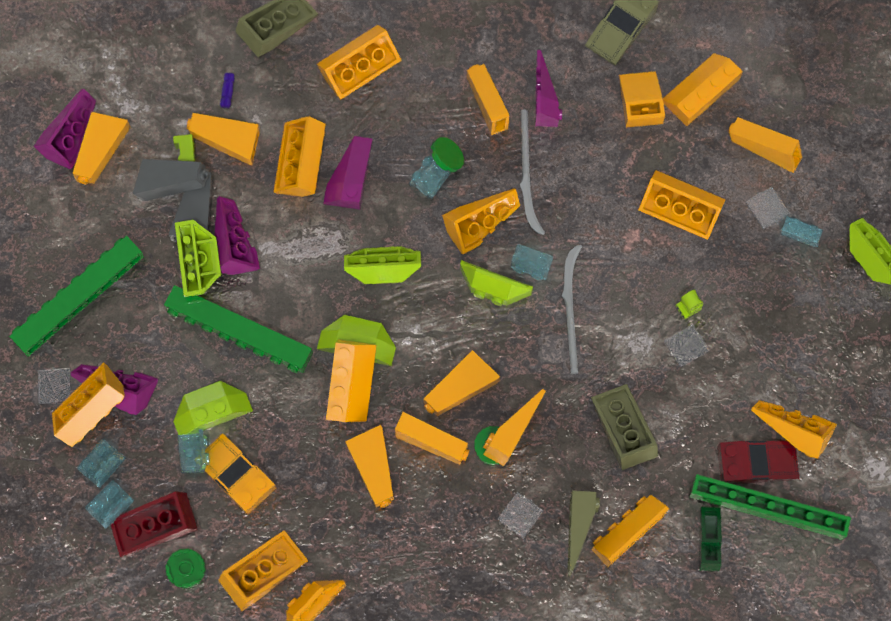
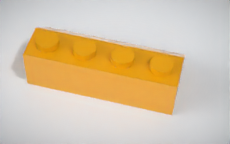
M376 25L317 63V66L324 79L341 100L402 60L387 31L381 26Z
M714 53L663 98V104L688 126L737 83L743 71L730 58Z
M310 116L285 122L274 193L300 197L315 194L325 135V123Z
M656 170L638 210L708 240L726 199Z
M337 340L330 383L327 420L341 422L367 421L377 345Z
M103 362L52 412L54 436L71 447L77 442L82 441L85 434L89 430L94 429L97 423L103 417H106L116 404L121 403L125 396L122 383L107 364Z
M652 495L648 498L643 496L636 503L637 508L633 511L629 509L622 515L623 520L619 524L615 522L607 529L609 533L605 537L600 535L593 542L595 546L592 548V551L609 567L666 515L669 508Z

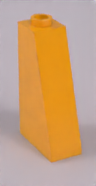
M485 65L471 66L467 70V79L490 134L494 135L509 128V113Z
M91 112L73 170V176L77 182L85 185L96 182L130 130L128 120Z
M192 113V118L188 119L187 130H189L193 138L248 165H253L260 135L259 124Z
M739 117L729 128L732 142L792 173L797 169L802 159L799 140Z
M472 350L423 399L424 408L430 414L435 413L439 416L496 385L500 381V376Z
M402 412L395 428L396 438L459 465L462 460L466 461L470 452L467 449L468 443Z
M379 425L345 441L375 507L380 506L384 508L390 505L394 498L383 429Z

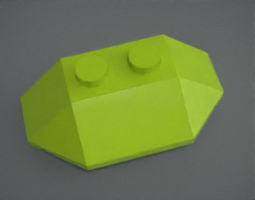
M861 218L851 223L850 252L873 281L891 284V245L881 232L871 224H868L865 219Z
M195 220L176 222L175 230L184 297L204 294L221 276L217 238Z
M402 246L363 248L344 255V271L364 284L404 282L421 267L420 251H414Z
M463 260L460 262V270L470 292L474 293L473 295L477 298H487L493 304L507 306L532 294L533 286Z
M343 315L321 331L317 350L334 353L335 344L338 339L375 344L377 347L374 363L392 367L396 347L382 323Z
M218 381L185 394L173 422L181 440L253 412L245 392L222 381Z

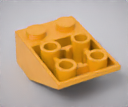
M656 71L619 75L626 128L663 124L665 111Z

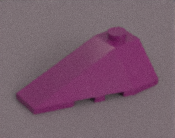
M537 50L535 126L558 127V121L562 120V109H559V102L542 52Z
M84 88L81 89L43 131L34 147L46 159L72 169L77 161L96 100Z
M353 137L326 185L324 205L361 210L372 138Z
M219 196L217 197L214 236L217 238L221 273L236 275L259 270L257 251L255 247H251L248 240L250 237L248 231L245 232L241 224L243 219L235 201Z
M81 364L71 372V376L83 383L98 367ZM117 370L113 373L122 383L125 396L122 402L116 404L115 407L129 414L137 415L147 407L158 379L143 373L135 372L134 375L123 374V370Z

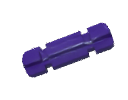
M233 73L224 74L220 102L221 108L224 109L231 107L230 99H232L233 83L235 80Z

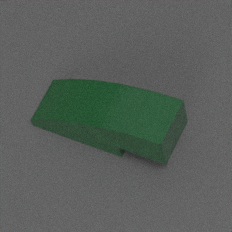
M701 507L699 538L700 571H720L722 544L721 508Z

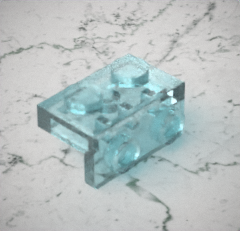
M432 155L422 161V167L411 176L412 180L409 185L418 188L425 196L432 199L451 171L441 169L434 161Z
M790 217L785 219L781 229V235L813 247H817L823 232L822 229L814 225H809Z
M518 244L511 261V268L520 274H530L536 280H547L553 256Z
M198 429V434L178 435L181 473L205 472L206 465H209V453H205L207 436H203V429Z
M102 439L77 469L100 488L126 458Z
M112 480L85 509L106 529L134 500Z

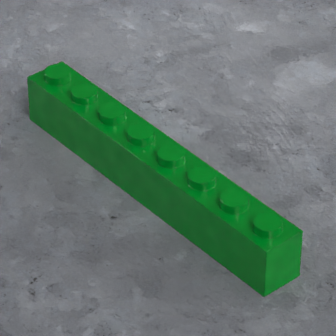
M128 236L118 239L113 248L103 252L99 260L89 264L84 273L80 276H75L71 280L70 285L60 289L56 293V297L51 301H46L41 306L42 309L37 313L31 314L22 326H17L12 331L9 337L29 357L144 258L142 251Z
M174 285L164 304L169 315L175 318L180 316L190 325L194 326L197 324L202 326L201 329L207 333L215 332L219 334V338L225 341L230 339L236 342L235 345L242 349L247 347L253 350V353L259 357L267 356L271 362L277 365L282 363L288 366L287 369L294 373H298V371L304 373L313 355L312 348L197 295L184 297L183 289Z
M696 474L689 496L693 499L840 540L847 537L851 517L698 474Z

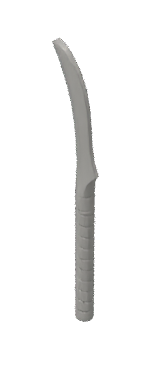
M521 110L522 180L519 186L522 190L524 209L529 225L538 234L544 235L545 231L536 218L531 198L528 110Z
M582 245L575 246L569 252L564 267L562 297L566 305L571 374H578L572 278L575 261Z

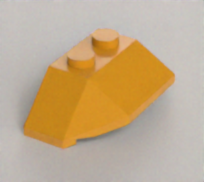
M343 580L307 583L301 590L302 594L298 599L296 597L293 598L287 605L289 607L286 610L287 621H313L341 592L346 583Z

